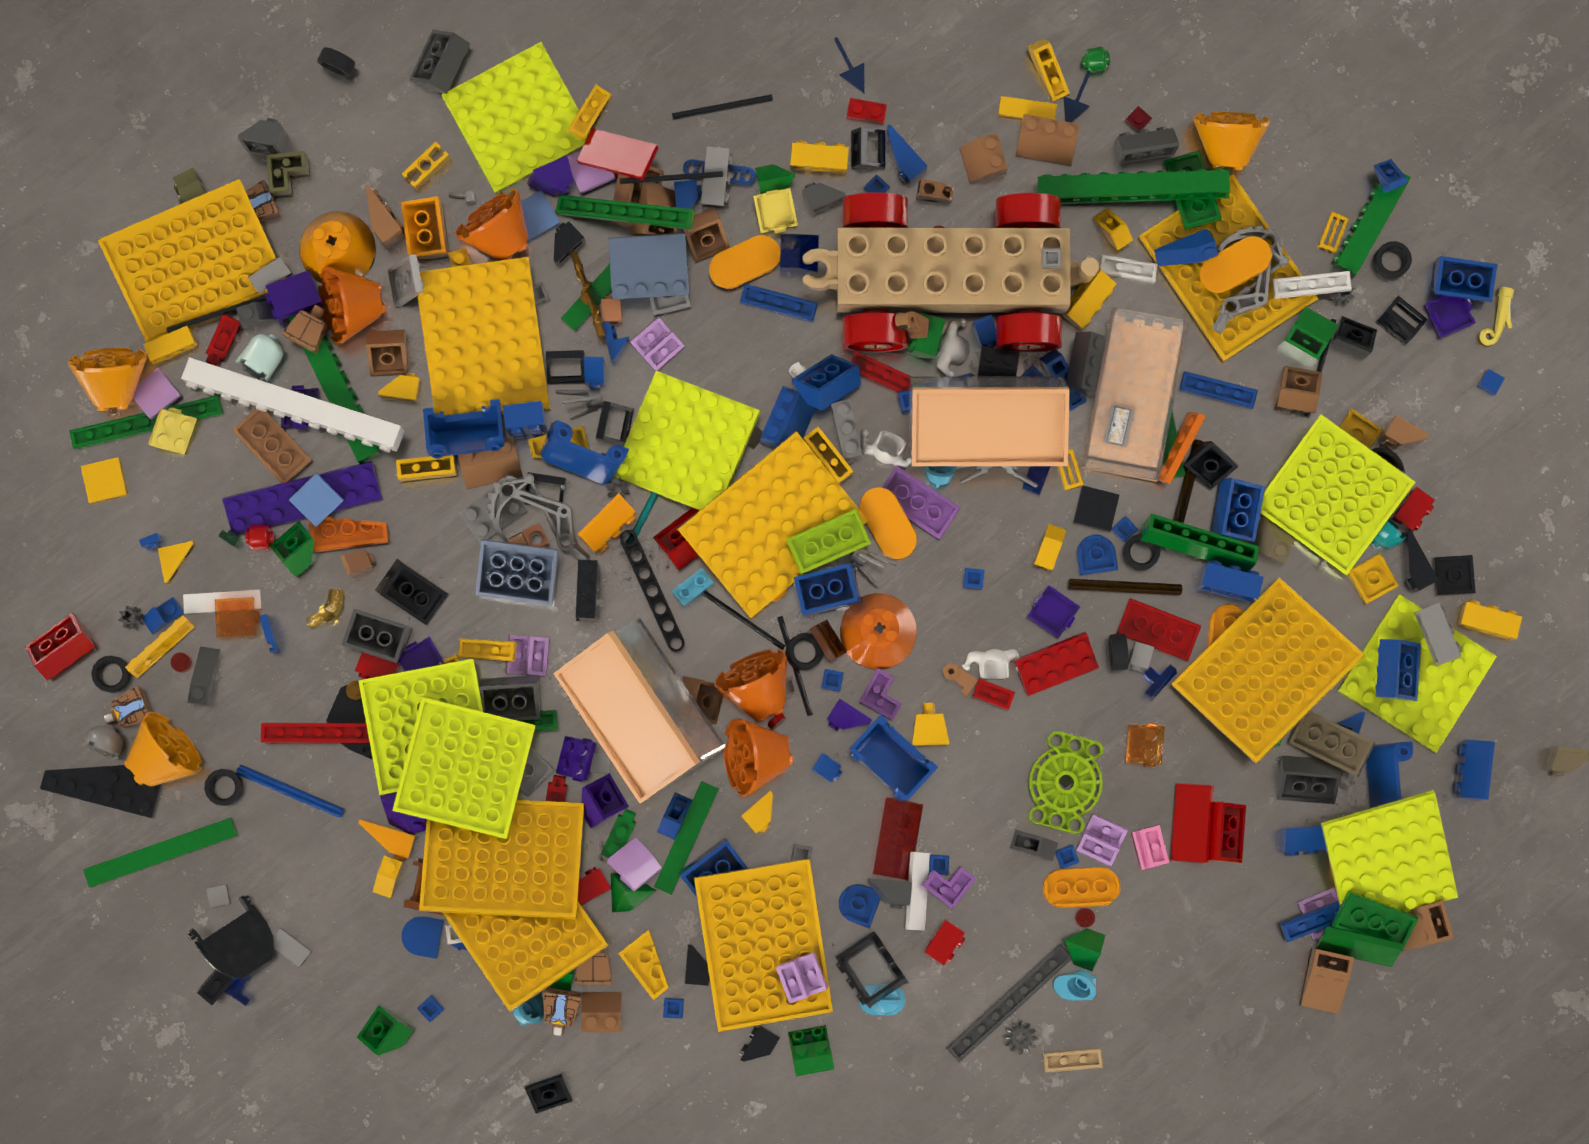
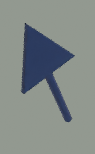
M835 37V41L850 70L839 75L864 93V63L853 68L838 37Z
M1087 70L1076 100L1064 96L1066 122L1072 123L1090 107L1079 102L1091 73L1089 70Z

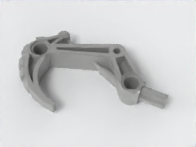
M1256 225L1255 228L1247 226L1244 230L1239 229L1227 237L1217 251L1219 253L1227 245L1239 242L1250 236L1269 239L1272 242V258L1278 264L1271 269L1270 262L1269 267L1263 273L1256 276L1253 284L1249 287H1244L1236 295L1227 298L1218 310L1220 314L1211 328L1216 333L1222 334L1230 319L1261 309L1267 303L1270 274L1279 267H1285L1289 262L1288 257L1283 256L1281 250L1283 238L1280 239V236L1273 228L1270 227L1268 230H1265L1263 225ZM1226 304H1232L1235 310L1233 312L1228 311Z
M528 473L525 478L520 479L507 475V477L492 484L494 490L488 494L490 503H487V508L490 509L488 514L494 529L504 541L508 538L500 526V513L504 505L514 497L544 510L548 517L547 522L556 537L557 546L565 553L569 551L578 560H586L590 556L576 543L577 539L574 535L572 513L569 504L540 495L533 482V474ZM526 484H531L535 493L522 490V488ZM504 485L512 486L513 493L510 495L504 494L502 487ZM550 513H552V514H554V515L557 516V522H556L554 516L551 517ZM567 536L570 538L571 543L563 546L560 543V538Z

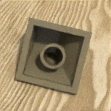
M1262 515L1258 523L1255 542H1250L1249 544L1259 546V556L1282 566L1288 559L1295 538Z
M1562 746L1550 747L1547 771H1552V775L1564 776V773L1572 772L1589 760V750Z

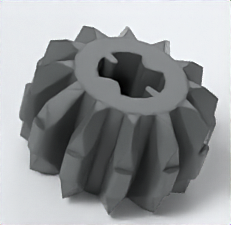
M1023 1021L1019 1022V1028L1015 1023H1012L1014 1030L1006 1029L1007 1032L1011 1033V1036H1004V1039H1011V1041L1006 1043V1046L1009 1047L1014 1044L1011 1052L1014 1053L1018 1048L1019 1055H1022L1023 1048L1029 1053L1030 1049L1027 1046L1030 1045L1033 1048L1036 1046L1034 1043H1031V1040H1038V1037L1031 1036L1036 1030L1031 1029L1028 1031L1031 1026L1029 1023L1023 1028ZM1022 1032L1026 1039L1022 1040V1043H1018L1019 1040H1016V1036H1019Z

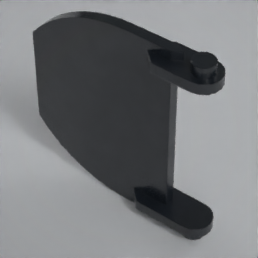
M347 685L341 687L326 719L327 723H365L362 698L359 700L349 698L346 693ZM341 743L353 752L370 759L372 758L370 743Z
M242 895L239 897V901L247 912L204 940L194 928L190 929L189 934H187L190 941L194 940V944L199 952L215 970L225 976L243 980L270 962L274 952L273 936L267 922L257 908L250 904V897Z

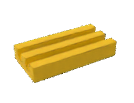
M1331 211L1318 248H1323L1336 254L1349 218ZM1333 217H1336L1335 224L1333 226V229L1331 231L1330 237L1326 245L1324 244V241L1326 239ZM1340 219L1344 220L1335 245L1331 247Z
M1069 449L1068 454L1071 456L1078 483L1074 481L1069 461L1066 469L1071 485H1068L1063 466H1058L1065 491L1084 486L1073 449Z

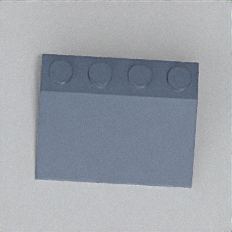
M685 233L608 238L613 299L689 295Z
M481 539L475 595L552 606L556 588L558 549Z

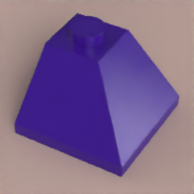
M562 157L534 169L527 181L528 186L551 195L558 193L563 195L569 192L574 181L568 157Z
M841 699L838 700L826 719L829 721L828 726L836 731L838 729L847 730L866 726L872 721V719Z
M610 773L582 788L581 803H584V818L590 828L629 807Z
M397 792L380 795L390 825L408 834L426 831L427 819L392 811Z

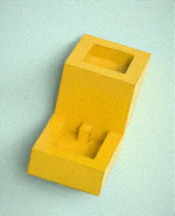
M1048 524L1034 563L1035 565L1053 570L1066 534L1065 529Z

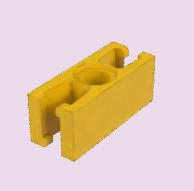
M436 141L402 173L403 178L408 183L410 182L416 191L451 159L446 151L443 152V156L434 162L431 159L437 151L441 150V146ZM424 163L431 164L428 170L421 169ZM419 171L421 176L416 182L411 181L409 177Z
M188 326L143 344L150 362L154 365L198 346Z

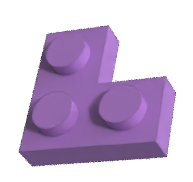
M877 668L859 702L893 721L902 703L886 695L894 677Z
M959 866L949 881L935 870H932L922 883V886L953 909L976 878Z

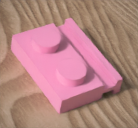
M1160 825L1132 832L1141 870L1169 863Z

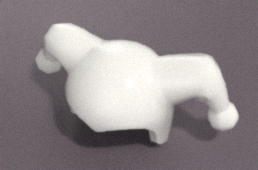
M965 319L949 322L945 333L941 335L937 351V367L946 374L948 379L954 377V372L949 370V364H961L969 354L968 341L958 335V328L960 326L964 327L967 324Z
M867 429L861 431L860 446L864 454L873 455L879 462L897 465L901 469L907 468L912 463V454L907 459L903 458L902 454L905 450L906 442L898 435L882 430L875 442L868 443L867 436L869 431Z
M990 649L985 652L971 651L968 653L962 669L967 672L970 670L972 662H976L979 665L980 678L1005 679L1009 677V663L1011 661L1015 663L1014 659L1019 658V653L1015 649L1005 651Z

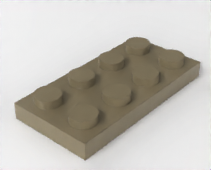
M1309 711L1299 721L1289 744L1359 777L1375 742Z

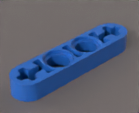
M690 159L683 165L684 173L690 174L689 170L686 169L687 166L693 163L695 168H700V164H703L702 173H704L705 161ZM728 165V169L730 168L734 171V176L731 178L730 183L751 185L755 182L756 173L752 168ZM693 170L692 173H699V171ZM737 170H741L740 174H746L749 171L753 178L745 181L744 177H739L740 180L738 181L736 180Z

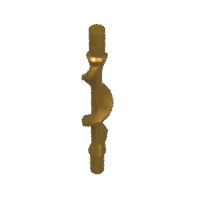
M577 251L571 253L574 269L576 270L577 279L581 281L583 286L580 296L581 300L585 305L590 306L593 325L595 326L598 338H604L606 335L602 326V320L599 318L601 308L593 302L589 290L592 282L586 280Z

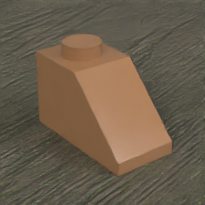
M366 550L341 556L346 572L352 578L374 569L372 565L375 564L374 558Z

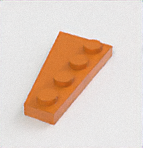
M1187 412L1165 465L1159 471V481L1165 484L1171 483L1206 416L1201 413Z
M327 516L315 527L309 521L310 535L314 539L312 553L389 543L387 524L384 522L357 521Z

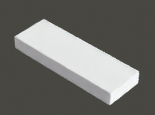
M1101 255L1099 269L1108 276L1155 283L1158 265L1157 263Z

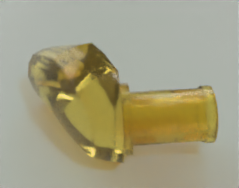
M329 590L327 602L319 608V612L306 618L307 622L311 620V622L307 623L310 628H315L323 622L329 623L338 615L343 606V590Z

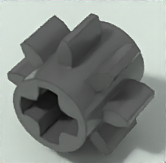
M1355 288L1344 292V297L1341 296V292L1334 293L1331 299H1336L1337 305L1341 302L1347 305L1349 303L1348 298L1353 299L1355 297L1351 294Z
M619 477L618 481L611 479V486L606 485V488L611 490L607 494L608 497L612 495L615 497L618 494L617 491L613 492L615 490L614 486L617 485L618 487L622 486L621 493L619 494L625 499L624 494L630 493L628 489H625L628 482L622 483L621 477Z
M126 606V610L119 611L121 618L118 621L124 622L123 628L127 629L130 625L131 629H136L135 625L142 624L140 617L143 614L137 612L138 607L134 606L131 610L130 606Z

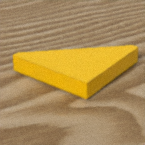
M194 541L158 548L165 583H169L176 570H178L186 558L185 556L194 545Z

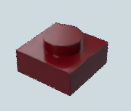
M1137 106L1126 118L1125 122L1138 132L1143 130L1152 120V117L1141 107Z

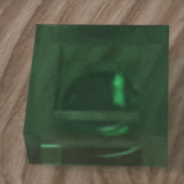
M222 530L218 535L235 548H238L241 544L237 540L239 536L231 530L228 532Z

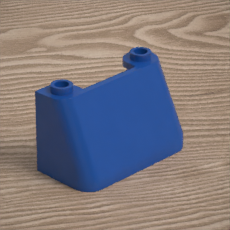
M500 399L490 400V406L488 408L482 406V411L445 416L444 411L436 414L433 412V408L423 409L426 450L428 455L435 459L442 458L443 456L481 451H498L505 444L504 418Z
M559 420L551 423L540 453L544 461L599 484L609 483L613 479L628 454V448L613 445L606 454H599L570 442L573 431L568 424Z
M880 715L850 747L851 753L849 755L856 762L862 761L894 791L892 795L900 802L902 800L907 802L938 766L932 761L925 759L926 756L924 754L922 755L893 726L890 727L888 720Z
M1412 741L1374 745L1366 761L1370 808L1401 800L1399 762L1407 761L1412 757Z

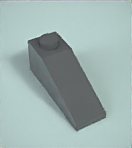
M200 647L190 683L188 703L211 706L220 649Z

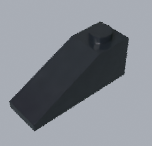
M1409 530L1405 533L1407 537L1404 539L1406 583L1410 590L1418 592L1439 579L1413 532Z

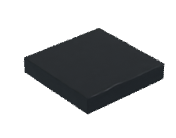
M1082 485L1073 523L1111 532L1119 494Z
M1473 555L1433 558L1434 572L1439 579L1435 582L1436 596L1476 593Z

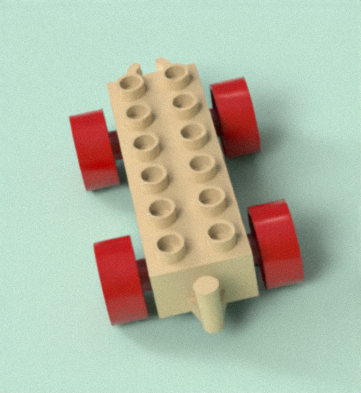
M859 193L843 198V228H838L837 251L818 248L810 250L803 255L802 260L805 264H812L816 261L823 262L827 266L826 275L822 278L805 275L802 282L811 290H837V312H859L858 314L843 317V348L858 352H892L908 348V331L897 328L895 324L896 314L894 313L914 311L916 313H1016L996 318V348L1020 351V353L1053 351L1062 347L1061 317L1045 313H1066L1071 305L1070 287L1080 283L1091 282L1099 270V263L1092 257L1085 258L1081 264L1070 260V228H1061V199L1054 195L1018 193L998 197L996 199V228H908L907 197L893 193ZM1042 248H1062L1061 269H1042Z

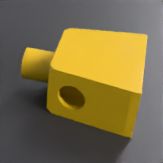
M923 703L924 714L915 715L912 745H949L944 715L935 714V703Z

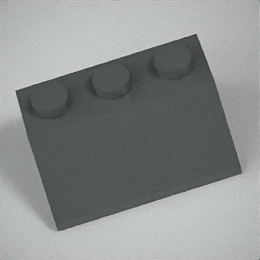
M433 29L409 80L432 91L447 94L452 86L455 75L460 69L462 60L468 52L470 43L453 32Z
M267 118V121L260 120L240 133L238 140L247 152L267 155L286 153L289 136L282 125L278 123V120Z
M1165 126L1157 128V131L1149 132L1148 129L1138 131V134H1131L1130 132L1119 134L1115 140L1119 163L1175 155L1179 147V141L1174 129H1168Z
M1092 331L1076 332L1066 387L1095 397L1106 342L1105 336Z
M354 609L342 646L397 663L406 646L411 627Z
M538 675L480 679L479 692L484 713L517 721L540 719Z
M1282 756L1278 775L1277 799L1335 804L1342 776L1341 769L1318 758Z

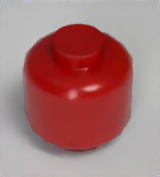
M251 525L246 530V545H249L251 549H268L270 543H274V531H270L268 525Z

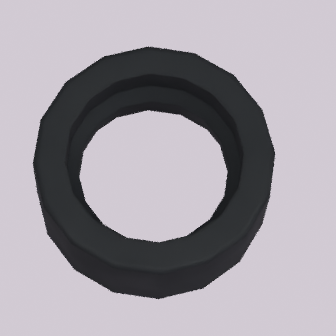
M323 47L317 59L321 66L344 77H350L355 66L354 60L328 47Z
M1397 241L1383 244L1374 256L1376 271L1382 277L1388 279H1397L1403 276L1412 263L1409 249L1403 243ZM1394 249L1402 254L1404 263L1399 270L1390 271L1383 266L1382 256L1385 251Z
M1142 533L1132 536L1125 543L1123 557L1129 567L1144 571L1157 563L1160 557V546L1149 543L1153 550L1151 559L1146 563L1134 561L1131 557L1130 549L1135 542L1142 541Z
M801 633L790 639L785 653L791 666L799 670H808L820 663L824 652L813 634ZM802 640L811 642L816 650L813 660L807 663L800 662L794 655L796 643Z
M1109 635L1108 648L1112 671L1127 670L1129 654L1126 635Z
M111 655L97 660L91 672L92 681L95 686L102 691L110 693L119 692L124 689L129 683L131 674L125 668L127 663L124 660ZM107 663H115L122 670V678L115 685H106L100 679V671Z
M219 769L213 771L207 777L204 790L211 802L216 805L227 806L239 800L243 792V783L239 775L232 770ZM221 776L230 777L235 784L234 793L226 799L218 798L212 789L214 781Z

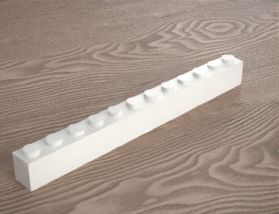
M190 357L181 377L186 386L191 389L202 388L204 389L203 392L214 395V393L221 395V398L228 401L232 399L239 400L238 403L249 407L251 404L262 412L269 410L275 416L281 418L288 416L296 423L302 424L303 421L309 423L308 426L315 429L322 427L330 434L337 435V433L344 435V438L355 441L356 438L362 440L361 443L372 447L374 444L380 446L379 449L389 453L391 450L397 452L405 432L400 425Z

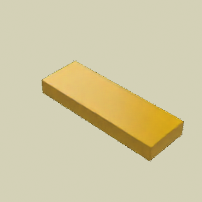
M595 84L567 131L584 140L612 94Z
M1001 96L998 116L1022 119L1025 114L1055 120L1057 104Z
M460 638L458 658L515 662L517 642Z

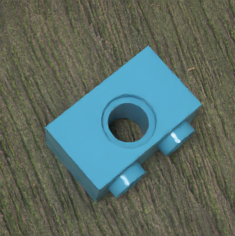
M701 568L672 590V593L685 608L702 593L711 588L714 582L704 569Z

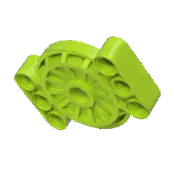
M1056 731L1047 738V744L1051 749L1043 753L1036 760L1030 771L1029 789L1037 806L1030 809L1028 818L1037 825L1077 834L1084 829V821L1080 816L1086 814L1095 806L1102 792V774L1094 759L1102 755L1103 746L1094 740ZM1058 735L1061 738L1059 746L1053 745L1051 741L1052 736ZM1072 740H1077L1080 743V748L1077 751L1072 750L1070 747ZM1091 745H1096L1099 749L1096 756L1089 753ZM1047 755L1048 759L1041 765H1038L1040 760ZM1036 768L1038 771L1035 781H1033V773ZM1094 768H1095L1096 771H1097L1098 780H1096V775H1095V772H1094V770H1093ZM1063 775H1068L1073 781V786L1069 790H1064L1059 785V779ZM1033 785H1035L1038 797H1036L1034 794ZM1096 785H1099V786H1098V792H1097V795H1096V797H1095V796H1094V793H1095V790H1096ZM1092 800V804L1085 810L1084 806ZM1035 810L1042 812V819L1039 821L1034 820L1032 816ZM1053 815L1061 817V823L1058 826L1053 825L1051 822ZM1074 819L1080 823V827L1076 831L1070 827V822Z

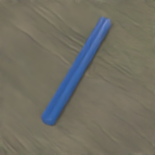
M239 765L236 770V774L335 817L341 818L344 813V808L243 765Z

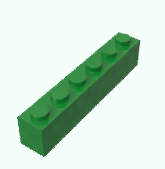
M1404 174V175L1406 176V178H1407V184H1408V182H1409V180L1411 179V177H1409L1408 175ZM1407 184L1388 192H1384L1381 185L1373 188L1370 194L1372 199L1370 203L1366 202L1361 210L1363 215L1361 219L1357 218L1352 226L1354 231L1351 236L1347 235L1343 242L1345 247L1342 252L1338 251L1333 260L1336 263L1333 268L1340 272L1350 271L1351 278L1357 275Z
M1152 513L1143 523L1142 541L1207 561H1218L1227 567L1230 565L1237 566L1243 572H1248L1257 563L1259 546Z

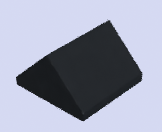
M1342 316L1331 343L1367 357L1373 351L1377 329Z
M1212 441L1199 442L1184 463V466L1211 489L1239 467L1232 458Z
M564 1072L524 1086L536 1114L573 1101Z

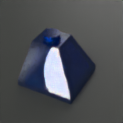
M781 234L780 272L818 273V261L812 264H805L802 259L803 255L808 251L818 249L819 235Z

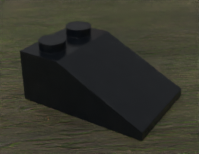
M982 346L976 387H1015L1020 351Z
M396 559L375 589L381 596L425 625H427L448 595L447 592L399 559Z

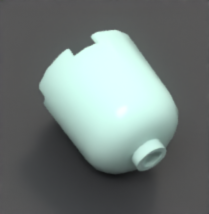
M258 334L251 338L235 362L237 364L241 362L244 365L242 369L258 379L261 376L264 378V382H268L281 362L284 351L278 343L279 339L272 334H269V336Z

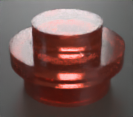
M180 652L172 656L171 667L175 671L183 672L189 668L190 658L188 655Z
M1082 908L1076 914V922L1081 927H1090L1095 922V914L1088 908Z

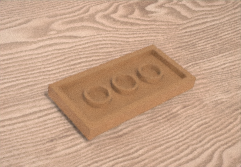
M255 408L232 429V432L280 483L291 481L312 462V459L267 412H262Z

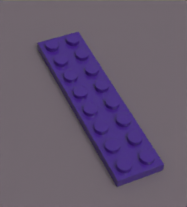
M372 461L319 474L344 499L335 510L382 499ZM312 476L223 497L222 501L232 536L245 533L251 525L273 526L305 518L289 499Z

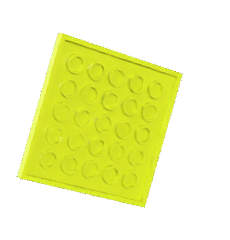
M542 42L449 90L447 94H441L495 194L529 177L534 169L583 148L590 133L589 130L585 139L581 140L567 131L579 109Z
M656 371L624 447L629 449L628 454L614 477L617 479L621 477V480L700 511L730 486L761 411Z
M1320 414L1264 491L1260 513L1342 573L1348 575L1416 481L1323 414Z
M1398 594L1363 649L1362 653L1365 656L1350 670L1339 687L1338 692L1430 751L1437 753L1497 656L1453 629V638L1455 642L1459 643L1462 650L1460 653L1461 657L1435 666L1414 612L1422 610V608ZM1380 639H1400L1421 644L1417 701L1376 697L1375 687L1377 684Z
M474 659L358 680L379 795L398 791L422 697L484 712Z
M422 697L392 811L507 839L536 725Z
M1433 790L1321 823L1340 906L1348 891L1405 912H1410L1411 909L1442 900L1444 902L1458 898L1437 798Z

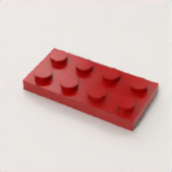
M1086 632L1014 659L1027 696L1099 668Z

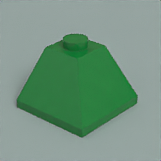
M298 521L275 540L270 547L295 577L311 565L314 539Z
M378 1005L357 1038L379 1056L402 1047L410 1037L413 1029Z

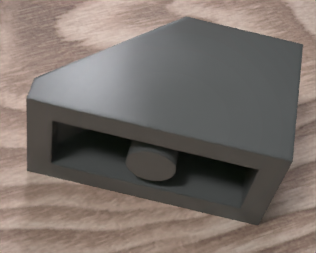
M813 182L804 186L805 189L802 190V195L810 214L843 202V198L846 197L844 192L822 183L815 184Z
M267 301L253 302L236 308L241 326L245 330L276 321L271 312L273 305L272 303L268 304Z
M1015 830L1010 848L1053 861L1058 842Z
M868 878L870 886L884 903L891 904V908L902 909L903 905L909 906L911 882Z

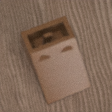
M645 182L642 185L638 203L676 207L675 191L654 182ZM633 223L631 234L635 236L677 233L678 228Z
M367 184L365 188L371 227L381 243L389 250L405 238L403 233L404 227L397 217L393 219L394 214L387 203H381L383 199L375 187L371 189Z
M1443 900L1416 907L1408 912L1416 915L1418 920L1403 951L1454 938Z
M1312 948L1300 1006L1339 1014L1350 980L1354 957Z

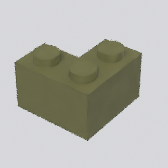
M305 151L266 155L269 192L273 197L292 195L291 176L309 175L307 154Z
M194 168L173 177L175 183L172 185L177 195L180 194L177 197L180 204L206 193L202 181Z

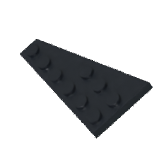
M125 765L45 770L40 789L153 818L163 784L152 787L146 784L139 785L134 780L135 775Z

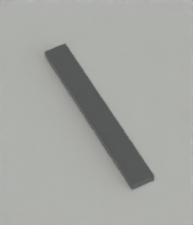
M1061 943L1058 944L950 1043L946 1049L960 1063L1072 960L1070 953Z

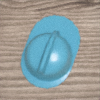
M925 466V471L929 481L936 484V488H939L940 485L950 483L956 472V466Z
M1078 970L1070 975L1058 976L1053 983L1056 993L1066 1000H1092L1097 994L1095 988L1097 976H1092L1091 973L1085 970Z
M872 984L864 988L871 997L888 984ZM898 988L871 1006V1008L866 1004L862 1005L860 1001L859 1006L870 1015H895L904 1007L905 995Z
M541 992L513 1010V1014L520 1022V1025L538 1024L543 1020Z

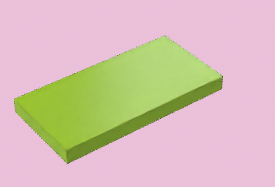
M857 509L785 539L800 574H804L872 544Z

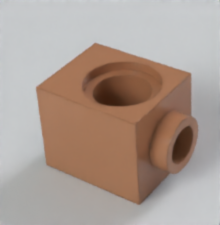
M612 295L601 299L603 323L610 322V325L623 324L621 300L613 299Z
M540 523L522 531L529 546L543 548L550 546ZM535 535L542 537V541L538 545L532 543V538Z

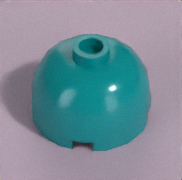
M1389 518L1372 542L1377 547L1382 545L1385 548H1393L1399 545L1407 536L1404 532L1400 533L1398 531L1399 527Z

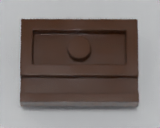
M828 620L810 628L811 633L829 662L847 653Z

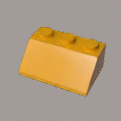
M435 196L400 202L408 255H416L417 259L448 257L449 249L441 199Z
M618 493L578 533V536L595 554L598 552L602 553L609 546L607 543L612 538L615 540L623 532L621 529L625 525L629 526L635 521L637 513Z

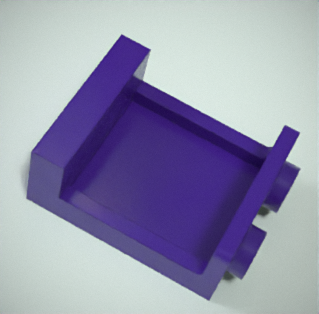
M309 270L265 285L267 293H265L267 303H272L273 309H271L273 318L274 320L278 319L280 325L284 324L283 319L296 315L301 310L313 309L314 305L324 309Z

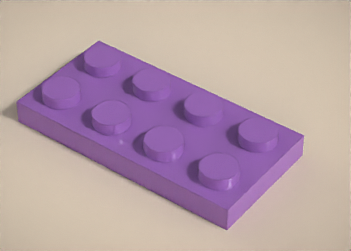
M897 465L882 487L891 490L896 495L911 522L937 539L941 538L960 509L958 505Z

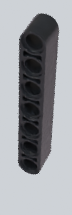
M624 530L620 535V542L663 637L671 651L681 652L685 647V641L637 535L632 530ZM626 534L634 536V541L631 544L624 543L623 538ZM635 551H639L642 554L641 560L637 562L631 559V555ZM648 569L650 576L647 579L640 578V570ZM650 586H655L658 589V593L653 597L649 596L647 589ZM662 603L666 606L663 614L656 613L655 607L657 604ZM664 622H673V630L665 631L663 629ZM675 638L682 641L679 649L671 647V641Z

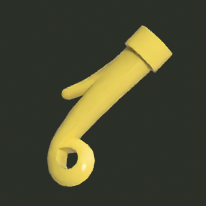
M1499 287L1494 331L1489 328L1481 331L1480 341L1486 346L1494 345L1501 337L1505 322L1509 329L1512 328L1510 304L1514 289ZM1487 333L1491 336L1489 340L1486 338Z

